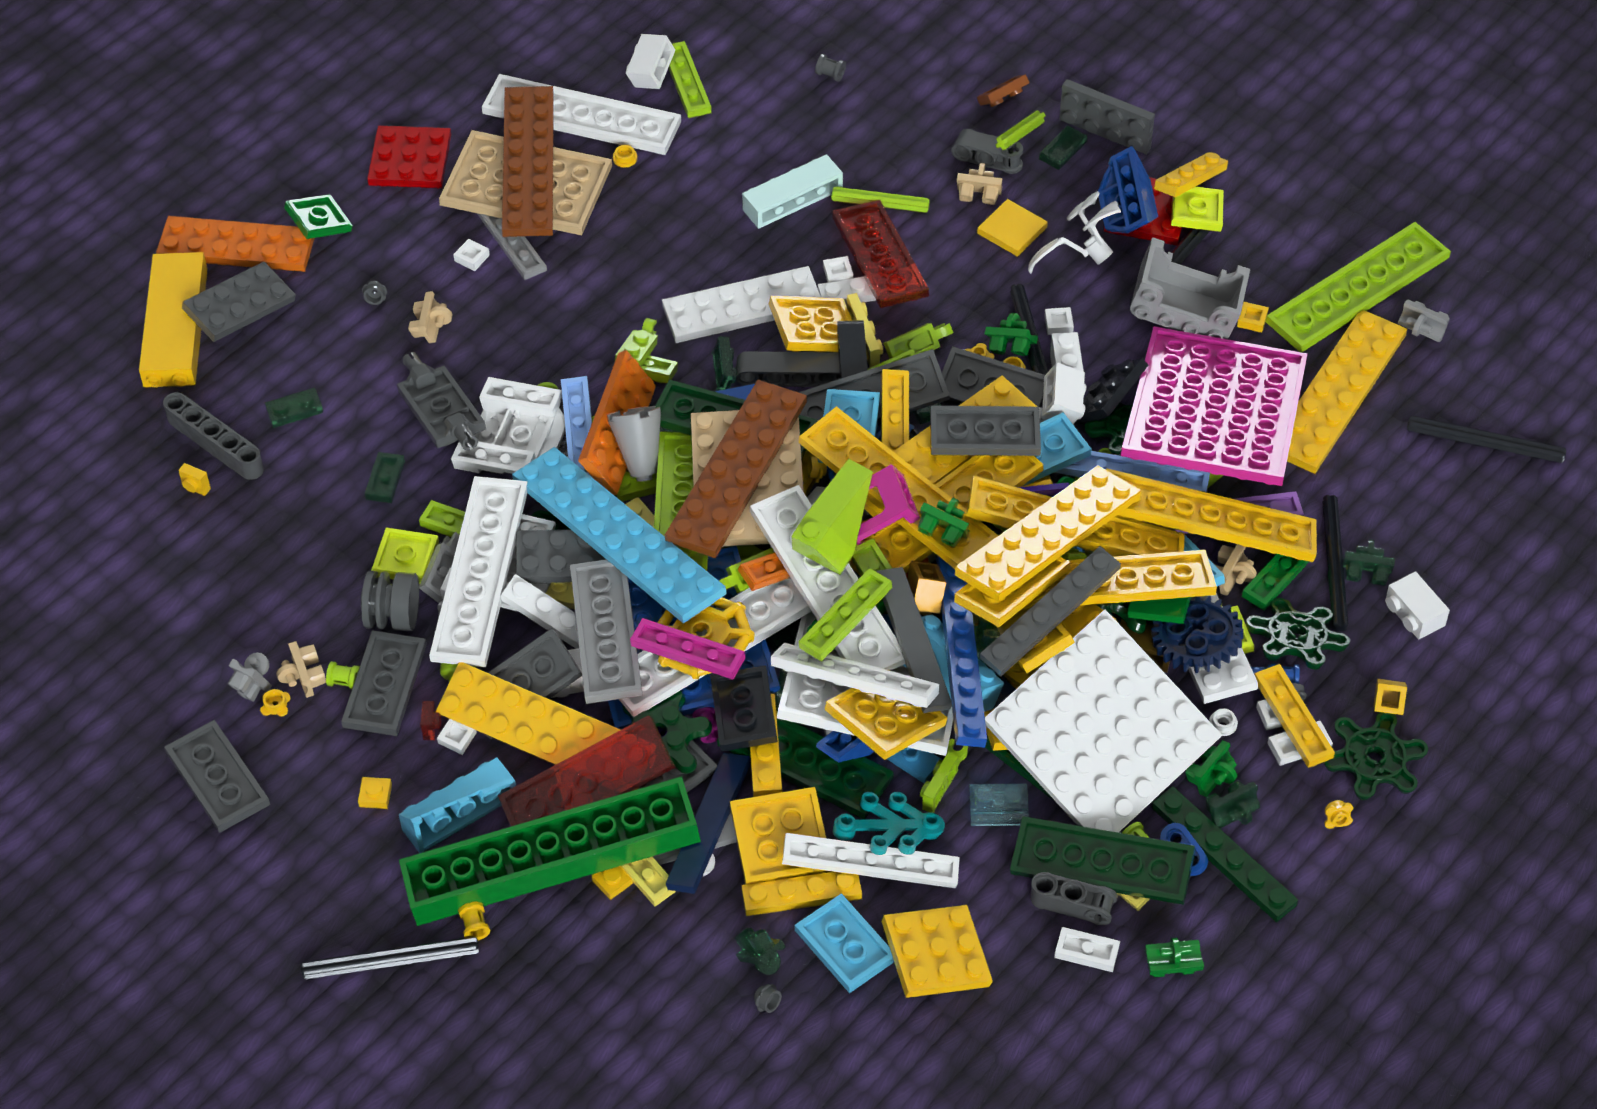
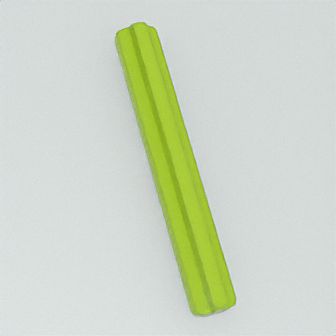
M1036 110L996 138V147H1001L1002 150L1009 148L1045 122V113H1040Z
M833 187L831 195L834 202L923 213L928 212L930 203L928 198L842 187Z

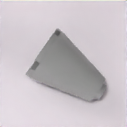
M656 406L628 409L623 415H620V411L608 414L609 425L630 476L636 477L637 481L653 479L652 475L657 473L661 408H656Z

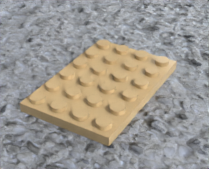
M471 131L440 195V206L502 218L503 136ZM553 148V230L577 235L583 234L612 168V159Z
M739 410L691 413L693 485L697 482ZM799 417L786 435L782 446L763 475L757 489L723 547L769 544L751 515L750 506L797 485L803 491Z

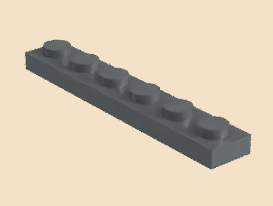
M1099 546L982 651L980 659L999 676H1002L1120 569L1121 563Z

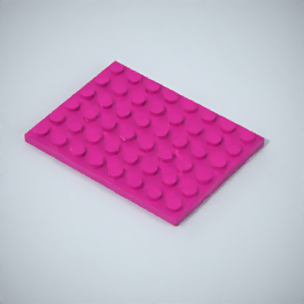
M1154 326L1145 361L1149 366L1140 376L1122 445L1121 456L1133 460H1144L1160 465H1171L1187 470H1198L1214 475H1225L1241 480H1252L1268 485L1282 486L1307 354Z

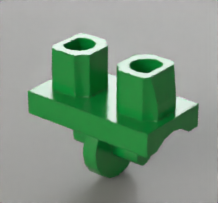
M1010 313L1007 320H1001L1000 326L1002 328L986 327L985 335L990 338L989 351L994 354L1004 355L1007 343H1012L1011 352L1013 354L1027 356L1030 344H1037L1038 336L1030 334V330L1026 329V321H1021L1017 313Z
M952 498L949 504L940 500L937 508L925 502L920 509L919 532L932 536L938 525L946 529L941 537V541L955 548L962 537L967 538L970 532L968 529L969 523L961 520L965 512L957 508L959 500Z
M1222 740L1217 747L1211 746L1201 755L1202 766L1193 763L1186 769L1185 773L1188 781L1197 785L1200 795L1207 797L1216 785H1221L1223 782L1231 784L1237 779V773L1234 770L1237 764L1230 755L1229 748L1231 746L1229 742Z
M1171 938L1169 943L1145 945L1149 974L1153 977H1164L1165 974L1170 973L1194 974L1195 971L1204 969L1199 940L1179 941L1178 938Z

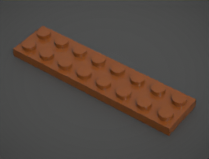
M553 86L505 87L503 237L553 236Z
M757 380L665 533V541L716 559L757 489L763 475L782 446L786 435L792 429L806 405L807 395Z

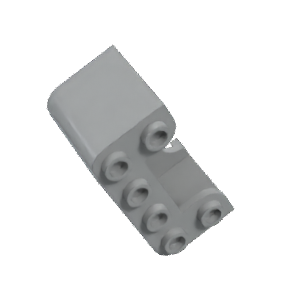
M1152 237L1141 262L1130 307L1131 313L1139 319L1174 330L1228 339L1241 315L1250 269L1238 265L1235 272L1226 274L1227 271L1222 269L1219 276L1216 277L1171 262L1173 253L1168 252L1167 254L1163 249L1165 241Z

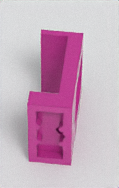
M892 464L872 475L869 490L874 487L878 488L885 508L882 513L861 524L857 545L864 543L865 538L901 518H905L910 524L920 519L904 475Z

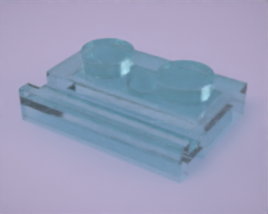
M1027 784L969 785L971 826L1021 825L1022 816L1029 817Z

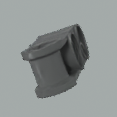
M971 129L960 131L951 149L952 155L957 160L978 165L985 163L987 168L997 169L1009 174L1018 173L1023 167L1021 160L1023 146L1021 143L1016 142L1006 150H1002L1001 147L997 148L995 145L997 143V136L976 132Z
M1041 872L1033 877L1030 900L1035 907L1087 920L1097 925H1108L1111 922V908L1118 898L1117 893L1111 888L1088 884L1049 872ZM1039 889H1047L1050 892L1043 893ZM1069 896H1075V897H1077L1078 899H1077V900H1070V899H1068L1067 897H1069Z

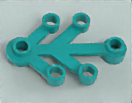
M866 792L861 798V808L872 812L881 819L855 820L850 814H841L835 819L832 829L833 835L844 841L853 839L856 831H886L883 835H876L871 840L870 850L876 855L885 854L888 846L904 831H915L912 835H903L898 845L901 853L910 855L915 852L916 846L924 839L933 840L939 837L944 831L945 822L937 814L922 813L906 803L907 797L901 792H893L890 795L888 806L894 811L902 812L910 819H903L878 803L879 798L875 793Z

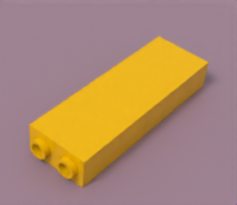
M204 252L153 254L139 365L143 387L196 385L201 328L182 309V303L206 290L208 268Z

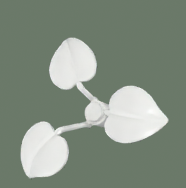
M1097 191L1091 194L1085 201L1077 205L1068 215L1067 220L1070 221L1079 214L1085 224L1083 230L1086 231L1088 229L1091 237L1084 242L1086 248L1083 249L1064 237L1056 238L1042 247L1033 256L1028 266L1029 273H1032L1035 264L1061 244H1067L1081 252L1084 257L1090 255L1097 265L1106 260L1113 251L1102 239L1095 226L1099 220L1115 213H1121L1117 201L1102 208L1089 222L1084 215L1085 208L1089 205H1095L1100 193Z

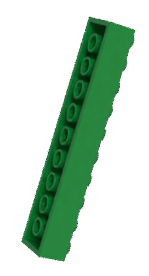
M681 776L399 859L410 909L417 926L459 914L458 909L466 903L481 902L483 906H487L701 842Z

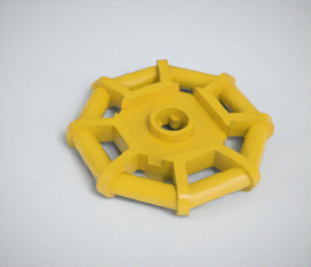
M723 597L684 624L677 619L673 626H669L675 616L668 610H665L657 622L696 636L697 631L702 632L705 629L707 634L699 637L727 645L731 639H734L737 642L733 648L742 651L746 649L749 643L754 641L755 633L751 630L745 614V605L742 602H733ZM711 605L721 608L724 611L722 612L720 610L712 608ZM735 618L738 628H730L728 621ZM658 655V663L662 667L668 666L692 676V679H699L700 676L711 673Z

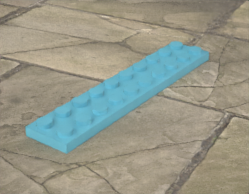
M553 447L512 474L513 480L528 481L527 493L683 624L727 594L725 585L672 542L665 541V536L556 447Z

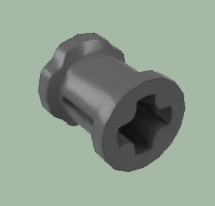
M821 54L815 67V73L834 77V80L839 82L845 73L846 62L843 60L836 61L828 58L825 54Z

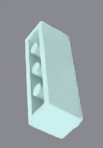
M826 154L742 193L743 211L759 229L832 195L833 187L843 188V172Z

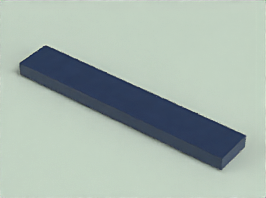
M722 754L695 816L701 842L681 848L666 881L668 890L696 893L731 812L730 801L736 800L751 765L750 756Z

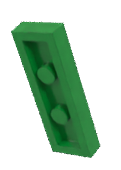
M1276 554L1244 588L1242 597L1265 611L1272 600L1280 595L1309 561L1297 560L1292 557Z

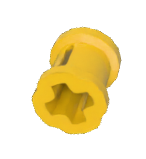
M481 902L466 903L458 909L460 918L463 919L465 926L464 938L475 936L477 940H481L490 934V927L484 920L483 913L485 910Z

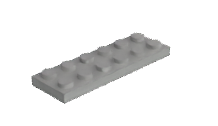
M607 559L570 565L586 704L643 696L637 648L632 647L630 638L635 630L628 577Z

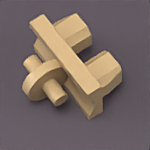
M980 163L979 170L969 169V174L958 173L957 190H959V200L970 202L973 200L974 192L983 193V203L995 205L998 195H1002V178H995L993 171H985V163Z
M433 291L426 292L424 301L414 302V315L419 320L410 321L408 329L414 338L425 337L428 343H435L439 328L450 323L453 314L446 304H439L434 299Z
M1239 544L1235 548L1222 545L1219 550L1218 562L1225 564L1224 567L1215 565L1225 577V583L1219 586L1220 594L1228 596L1235 582L1243 584V582H1251L1256 577L1257 572L1253 567L1254 562L1244 554L1246 547Z
M296 641L289 643L294 664L284 660L281 663L282 667L277 671V678L279 682L288 683L290 687L297 684L296 680L299 678L306 698L314 696L312 688L326 683L321 665L310 669L305 667L319 662L314 644L299 648Z

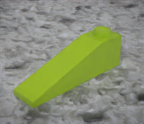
M848 459L805 514L792 534V549L841 575L855 553L873 471Z

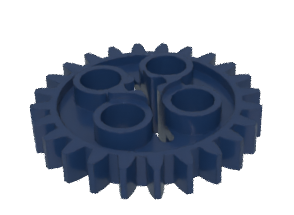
M1198 596L1193 601L1190 599L1184 624L1153 621V628H1151L1153 647L1156 648L1157 655H1163L1164 663L1172 660L1174 669L1180 664L1183 665L1184 672L1189 667H1194L1195 673L1199 672L1200 667H1204L1207 672H1210V665L1220 669L1221 661L1229 664L1230 655H1238V648H1242V639L1244 638L1242 620L1238 619V612H1231L1230 604L1222 607L1221 599L1212 603L1211 596H1208L1205 601H1202L1201 597Z

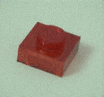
M422 701L420 725L423 740H435L436 729L441 728L440 712H436L434 701Z

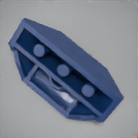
M1130 146L1110 157L1109 167L1098 189L1101 209L1117 201L1121 213H1115L1103 218L1105 229L1110 232L1130 233L1158 217L1151 180L1133 146Z

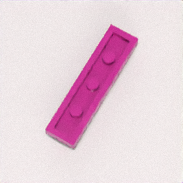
M642 618L630 638L632 647L732 680L745 660V652L644 618Z

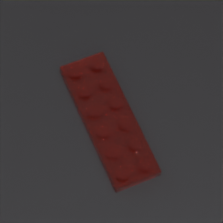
M880 200L833 210V220L880 308L929 297V288Z
M648 715L498 795L510 825L515 826L630 792L674 769L675 766L653 718Z

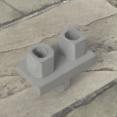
M1407 300L1404 303L1403 311L1397 324L1412 330V335L1414 336L1421 334L1440 342L1443 339L1450 318L1448 314L1441 311L1435 312L1426 308L1425 304L1421 302Z
M257 652L249 655L245 660L244 667L235 659H232L229 667L234 673L227 684L238 690L237 693L240 696L254 702L260 690L267 692L271 689L272 685L263 677L269 669V660L264 654Z

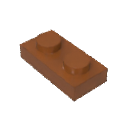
M1026 74L1014 76L977 96V100L980 106L990 104V107L996 106L1004 102L1003 97L1008 94L1012 97L1023 91L1022 87L1029 84V80Z

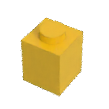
M1377 679L1373 705L1374 711L1403 715L1407 692L1406 682Z

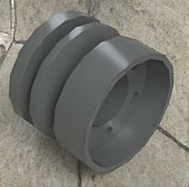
M369 570L365 576L361 592L360 604L363 626L373 629L377 623L379 629H384L390 617L394 630L413 631L419 609L418 575L416 573L397 572L393 584H391L387 571L381 572L379 576L377 571Z

